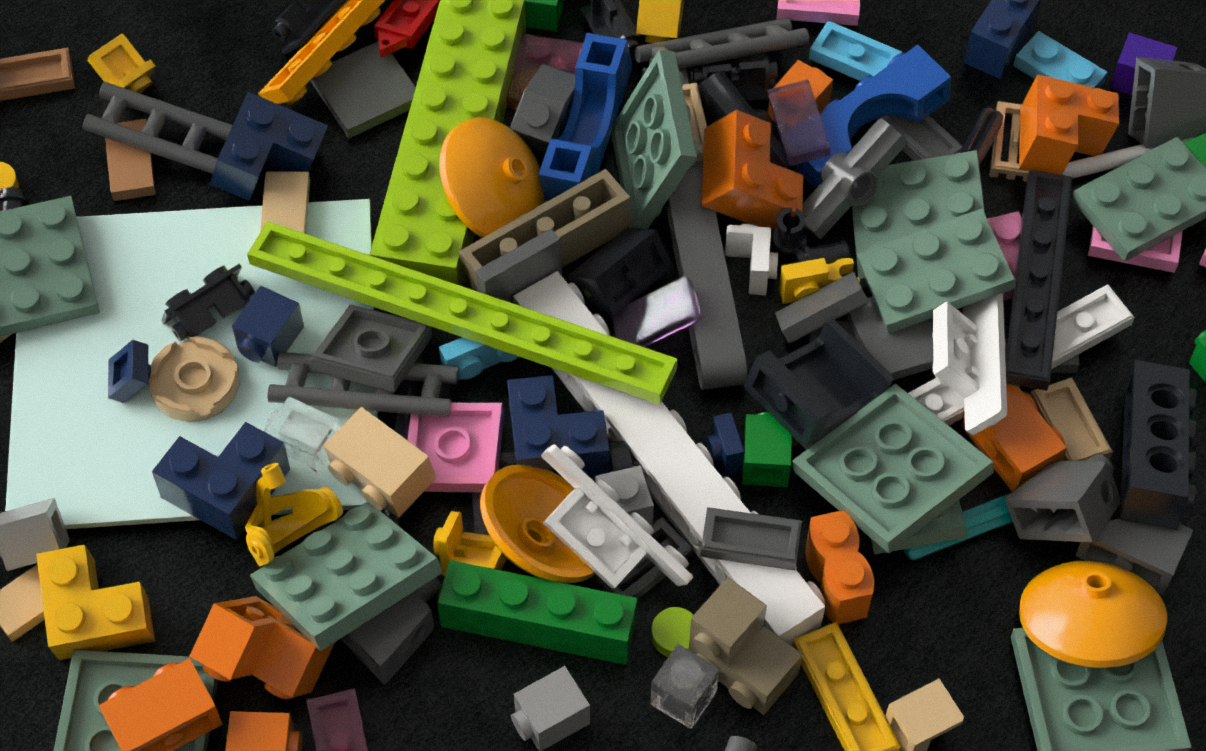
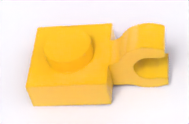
M825 258L783 265L781 267L779 293L783 304L796 302L842 278L841 275L852 273L853 259L842 258L834 263L826 264Z

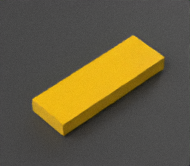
M837 622L794 638L792 647L803 654L801 665L844 751H900L901 746Z

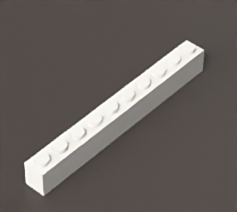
M558 271L513 296V304L610 336L609 329L602 317L597 313L591 314L585 306L584 298L578 287L572 282L568 284ZM552 368L585 412L604 410L608 441L612 443L622 440L627 443L633 467L641 465L651 497L686 542L693 548V551L720 585L729 577L765 603L767 608L764 626L789 645H792L794 638L821 627L825 610L824 597L813 582H805L796 568L794 571L700 557L707 507L752 514L758 513L756 511L750 512L741 501L739 490L734 482L727 476L722 478L714 468L713 459L707 448L701 443L695 444L687 434L686 425L678 412L675 410L669 411L662 401L659 405Z

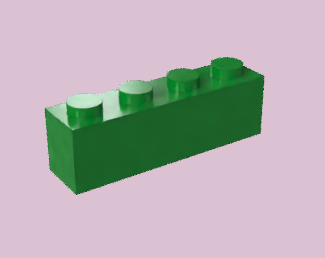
M449 560L438 599L440 624L444 628L627 665L637 623L638 598Z

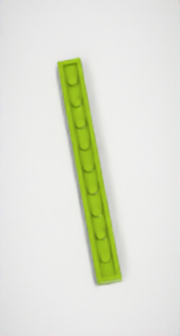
M269 221L266 222L247 253L249 264L659 405L677 370V358Z

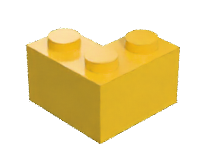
M85 545L36 554L48 647L59 660L72 658L73 650L109 651L155 642L149 597L140 582L99 589L95 560Z

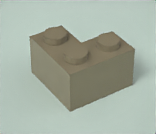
M727 577L691 618L688 658L693 668L700 675L709 680L715 678L726 686L730 695L737 703L748 709L754 707L764 715L799 674L803 654L764 626L767 605Z

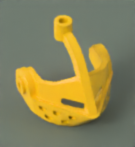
M272 463L262 468V477L257 481L256 485L257 505L245 526L248 550L258 566H263L273 561L274 554L293 541L324 524L340 518L343 514V508L337 495L330 488L324 486L318 490L303 489L294 493L271 497V489L285 484L286 479L278 463ZM291 507L292 513L271 520L273 514Z

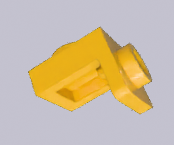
M123 33L90 54L87 60L103 81L137 93H142L152 84L150 78L156 68L151 59L147 62L142 59Z
M451 511L444 526L438 527L436 530L433 550L434 554L440 557L443 576L446 574L449 560L502 571L507 557L498 549L490 535L464 532L461 512Z

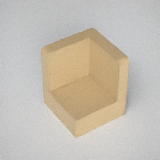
M940 679L890 703L885 715L901 746V751H927L932 739L960 726L964 720L963 714Z

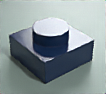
M131 340L109 359L108 399L125 403L138 391L146 387L151 376V366L148 364V344Z
M732 413L714 416L712 435L706 436L707 448L713 462L719 461L724 477L742 474L744 449Z

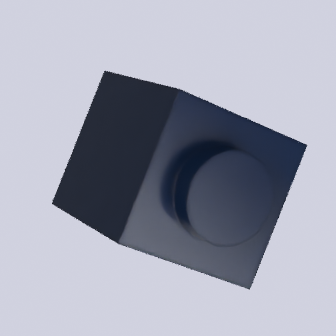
M263 286L258 288L232 325L239 352L250 361L257 363L263 361L274 367H277L279 352H287L304 328L299 303Z

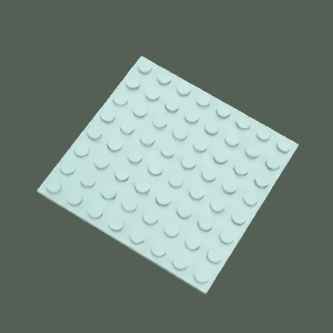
M370 199L308 203L306 234L369 255L372 247ZM262 206L77 217L100 313L16 333L5 511L55 498L66 529L200 520L160 497L152 470L179 436L218 457L245 422L281 440L285 444L290 471L285 476V484L276 488L271 497L294 493L303 489L318 490L325 486L337 495L343 510H350L363 505L367 501L361 494L362 490L352 482L348 486L342 484L328 470L327 466L330 464V461L323 447L357 410L268 402L267 393L269 385H286L290 371L279 370L278 366L274 367L263 361L258 363L250 361L239 352L232 325L246 305L224 319L215 306L210 307L208 310L217 322L198 335L217 340L227 347L234 356L239 368L240 386L234 401L222 413L207 420L186 422L169 417L158 409L151 397L149 384L125 403L108 399V362L114 354L131 340L149 345L148 364L150 366L153 358L165 346L175 341L177 344L181 343L171 330V326L176 324L175 321L172 319L165 324L161 321L164 311L168 309L165 303L185 289H188L192 294L203 287L205 283L202 280L212 271L223 265L229 270L240 263L242 268L237 279L239 282L246 279L253 287L255 293L260 286H263L299 303L304 328L287 352L314 354L350 304L374 310V307L250 265L247 253L260 233ZM308 372L304 387L330 389L334 376ZM351 381L349 391L375 393L376 387ZM368 411L378 419L377 411ZM289 507L273 515L290 514L292 509Z

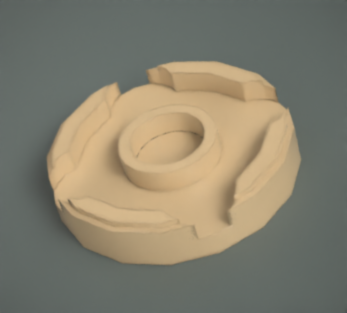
M197 336L189 337L188 341L179 344L175 341L165 346L153 358L151 376L148 382L150 394L158 409L173 419L186 422L207 420L222 413L234 401L240 386L239 368L231 351L217 340Z

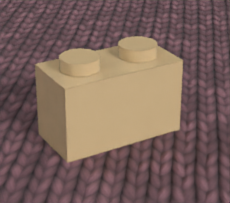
M362 407L323 445L330 464L327 466L328 470L338 481L346 486L352 482L362 490V496L375 509L382 511L384 508H387L398 518L436 479L427 454Z

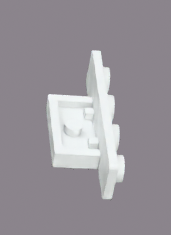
M1003 293L963 307V314L949 302L943 303L933 310V372L942 385L949 386L964 398L965 430L971 435H975L987 427L997 424L1007 415Z
M553 444L541 454V457L575 488L543 524L609 587L616 588L644 556L653 562L677 586L687 585L692 580V574L685 569L689 565L685 557L670 545H667L664 549L651 536L654 529L643 517L635 512L631 515L627 514L616 503L620 498L607 483L601 479L594 482L581 470L585 464L575 452L566 446L559 449Z

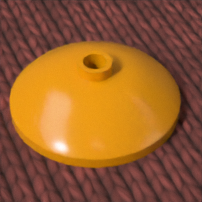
M477 117L458 124L448 133L440 153L441 182L454 212L475 234L483 238L544 204L545 196L538 175L540 171L539 164L525 141L509 127L490 118Z
M510 465L492 475L482 490L480 499L481 514L493 542L511 562L533 576L560 583L582 582L595 574L591 568L543 524L549 515L575 489L570 483L554 472L526 465Z
M1073 561L1047 569L1027 584L1020 600V621L1028 637L1049 655L1079 666L1110 668L1139 661L1159 646L1166 631L1167 611L1158 592L1135 573L1110 563Z

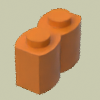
M844 510L811 517L805 549L809 570L815 579L821 583L820 591L825 600L824 613L832 623L837 622L838 625L867 618L874 591L872 569L864 556L858 552L859 534L857 527Z

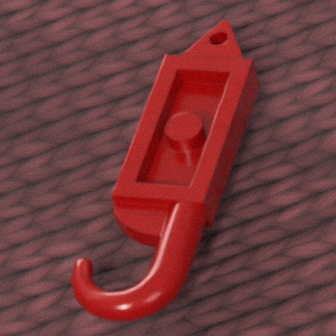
M394 0L374 25L375 38L379 39L380 57H385L404 47L412 49L434 21L440 0Z

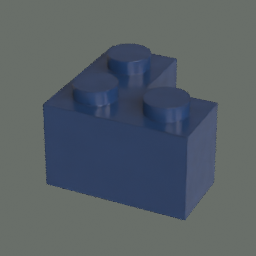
M247 92L217 159L210 185L250 201L264 167L275 172H309L328 125Z
M553 375L507 380L516 465L546 469L561 476L541 457V454L548 447L555 444L559 449L566 446L575 452L585 464L581 470L591 479L595 478V476L609 473V444L604 410L558 415Z
M245 422L218 457L179 436L152 470V474L162 499L238 540L245 531V526L257 505L256 485L257 481L262 477L261 469L269 464L278 463L285 477L290 471V465L284 442ZM271 489V491H270V494H271V495H272V493L275 491V489Z

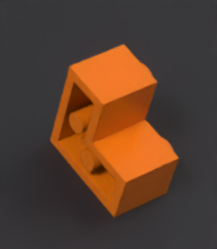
M1037 74L1020 107L1019 169L1028 172L1029 170L1062 175L1074 152L1091 156L1102 154L1119 125L1118 93Z
M735 110L704 129L702 207L758 227H769L771 230L778 227L777 217L783 209L792 208L791 216L795 217L796 208L802 212L803 175L770 162L771 123Z
M257 596L214 603L189 657L204 665L203 671L215 679L228 682L232 679L253 675L266 683L264 688L271 694L283 699H291L313 691L335 643L320 651L273 605Z

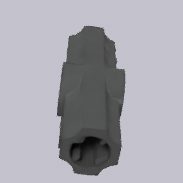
M882 118L878 119L848 154L846 152L837 153L828 159L821 173L822 183L805 200L802 209L805 216L804 228L818 240L825 236L852 205L861 206L872 199L878 188V176L907 145L906 139L891 124Z

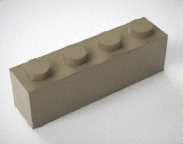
M606 169L602 170L460 250L463 282L469 289L478 291L477 269L551 229L560 239L562 268L612 240L626 228H631V197Z

